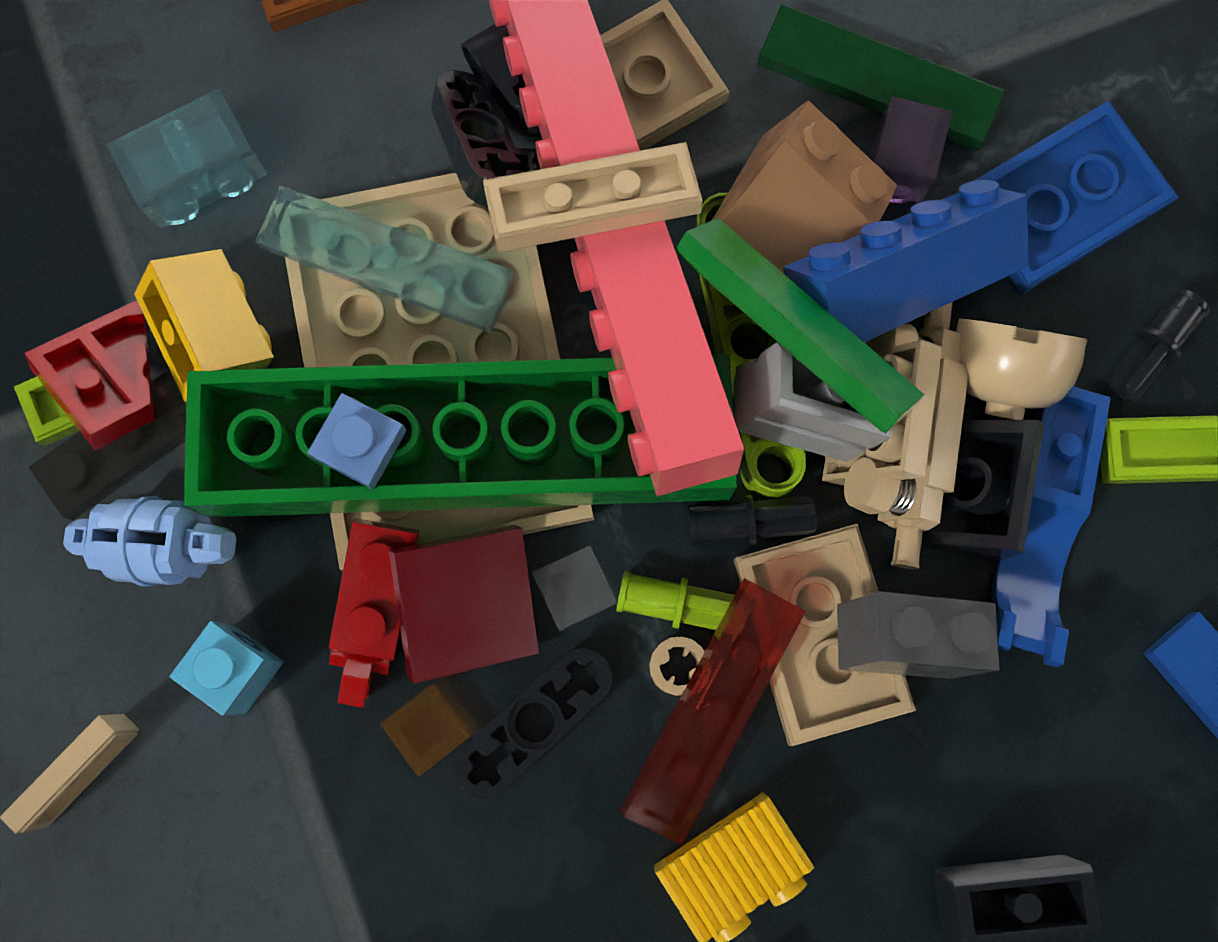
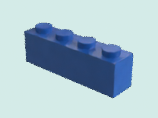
M992 180L971 181L961 185L959 193L942 200H929L917 203L911 207V213L895 220L867 224L861 228V234L843 242L817 245L809 250V256L784 266L783 272L784 275L865 343L1028 267L1027 194L1001 189L999 184Z

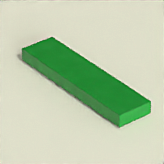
M719 218L686 231L675 249L677 255L878 430L886 434L925 395Z

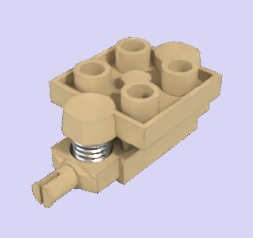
M953 302L925 314L924 327L920 329V332H917L916 328L911 324H903L865 342L867 346L925 395L894 426L892 437L873 448L866 447L864 453L847 462L824 456L825 463L822 481L844 486V496L849 506L868 514H878V521L896 528L891 566L903 569H919L922 534L926 530L940 524L944 493L954 492L968 373L965 365L960 363V333L949 330Z

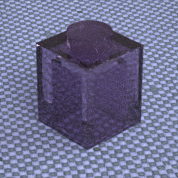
M894 96L891 97L879 122L870 157L898 185L890 202H922L936 180L953 111Z

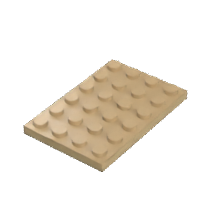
M456 173L276 208L304 368L560 359L537 246L498 252L489 209L467 197ZM591 505L330 513L341 571L344 568L351 525L355 518L420 530L417 544L510 525L521 527L523 535L594 520Z

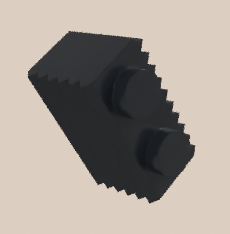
M1056 855L934 868L933 876L940 927L942 931L957 942H1030L1031 939L1036 942H1043L1045 938L1056 942L1059 936L1070 941L1073 935L1082 940L1087 934L1098 938L1103 931L1093 869L1090 864L1080 862V860H1075V858H1070V856Z

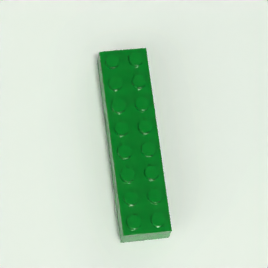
M711 354L733 415L730 354ZM613 358L187 371L184 506L207 517L729 500L737 488L736 475L657 496L650 474L638 476L632 460L628 435L636 433L630 411L619 413L613 400L608 379V372L616 370ZM341 393L403 424L407 430L374 490L314 460L307 454Z

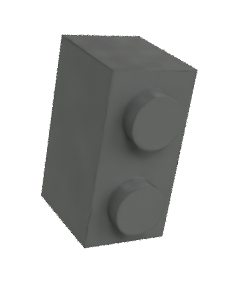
M878 591L837 604L839 670L948 679L999 670L995 603Z

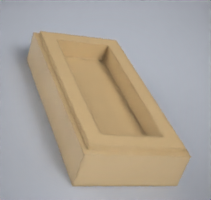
M125 714L98 715L0 816L1 820L15 834L49 827L138 735L137 731L139 728Z

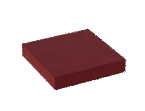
M510 525L388 550L407 675L413 684L539 653L521 527Z

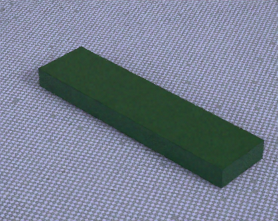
M783 4L780 5L757 62L759 66L976 151L980 149L985 141L1005 91Z

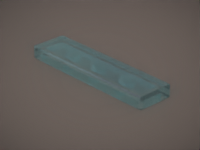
M281 185L255 240L263 250L491 334L515 278L511 269Z

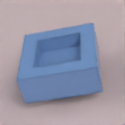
M341 393L307 454L314 460L374 490L407 430L403 424Z

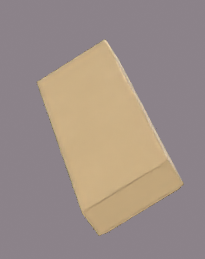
M686 142L483 180L498 252L700 214L703 201Z

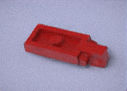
M355 518L352 521L328 648L332 649L329 665L344 667L337 703L364 708L365 699L369 695L372 674L388 675L391 660L394 661L401 631L388 550L416 545L420 530Z

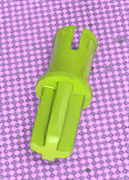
M624 571L616 611H625L672 621V628L676 629L679 628L680 623L736 634L740 633L744 625L747 603L746 599L742 596L687 585V578H681L680 583Z

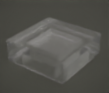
M590 545L532 572L559 631L617 605V601Z

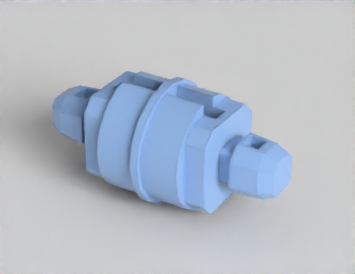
M156 496L140 497L139 499H116L110 504H97L90 512L89 519H77L65 528L63 544L70 553L83 556L88 569L100 570L105 577L115 582H131L138 586L146 587L157 584L174 585L182 583L187 578H201L207 570V564H223L233 558L235 555L236 536L228 528L212 525L210 517L184 506V501L163 500Z

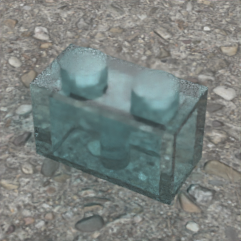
M219 88L106 144L137 206L159 229L167 225L185 223L194 218L199 213L200 208L222 197L240 195L249 190L256 180L267 175L239 119Z

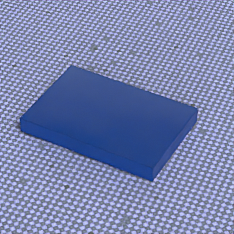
M1109 100L974 180L996 181L1001 189L1027 194L1029 266L1009 275V278L1021 295L1157 214L1179 198Z

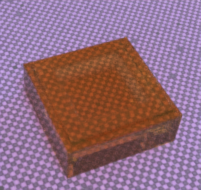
M436 684L428 686L380 723L418 777L422 776L473 736L472 732Z

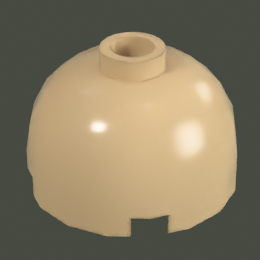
M959 319L957 331H955L960 333V363L965 365L968 373L966 393L980 400L987 401L985 414L1015 420H1023L1025 409L1048 408L1064 399L1076 384L1083 366L1088 340L1058 333L1017 328L1016 326L969 319Z

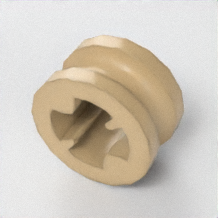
M672 637L660 643L653 651L649 663L650 675L655 685L663 692L675 696L688 695L699 689L706 680L709 670L708 658L703 648L694 640L685 637ZM678 647L684 649L683 657L687 656L690 652L694 656L697 668L688 671L689 682L679 686L673 684L674 676H671L667 681L660 670V665L669 661L668 650Z

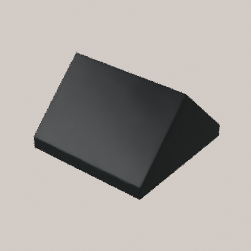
M1039 420L962 421L954 492L944 493L940 524L923 532L921 547L991 562H998L1024 553L1044 423Z

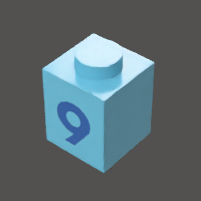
M210 621L169 677L222 716L246 715L284 661L235 625Z

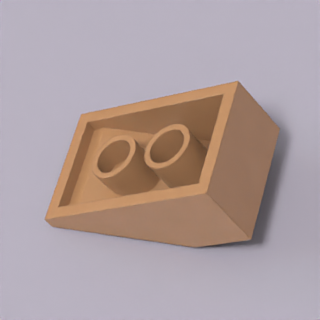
M808 100L761 137L711 221L719 218L784 274V266L809 256V250L813 247L825 243L843 242L861 234V228L865 225L880 221L898 185Z

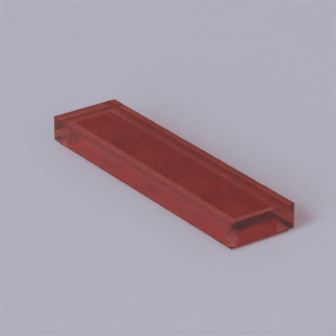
M746 578L743 579L621 808L625 818L672 841L683 844L806 613L804 609Z

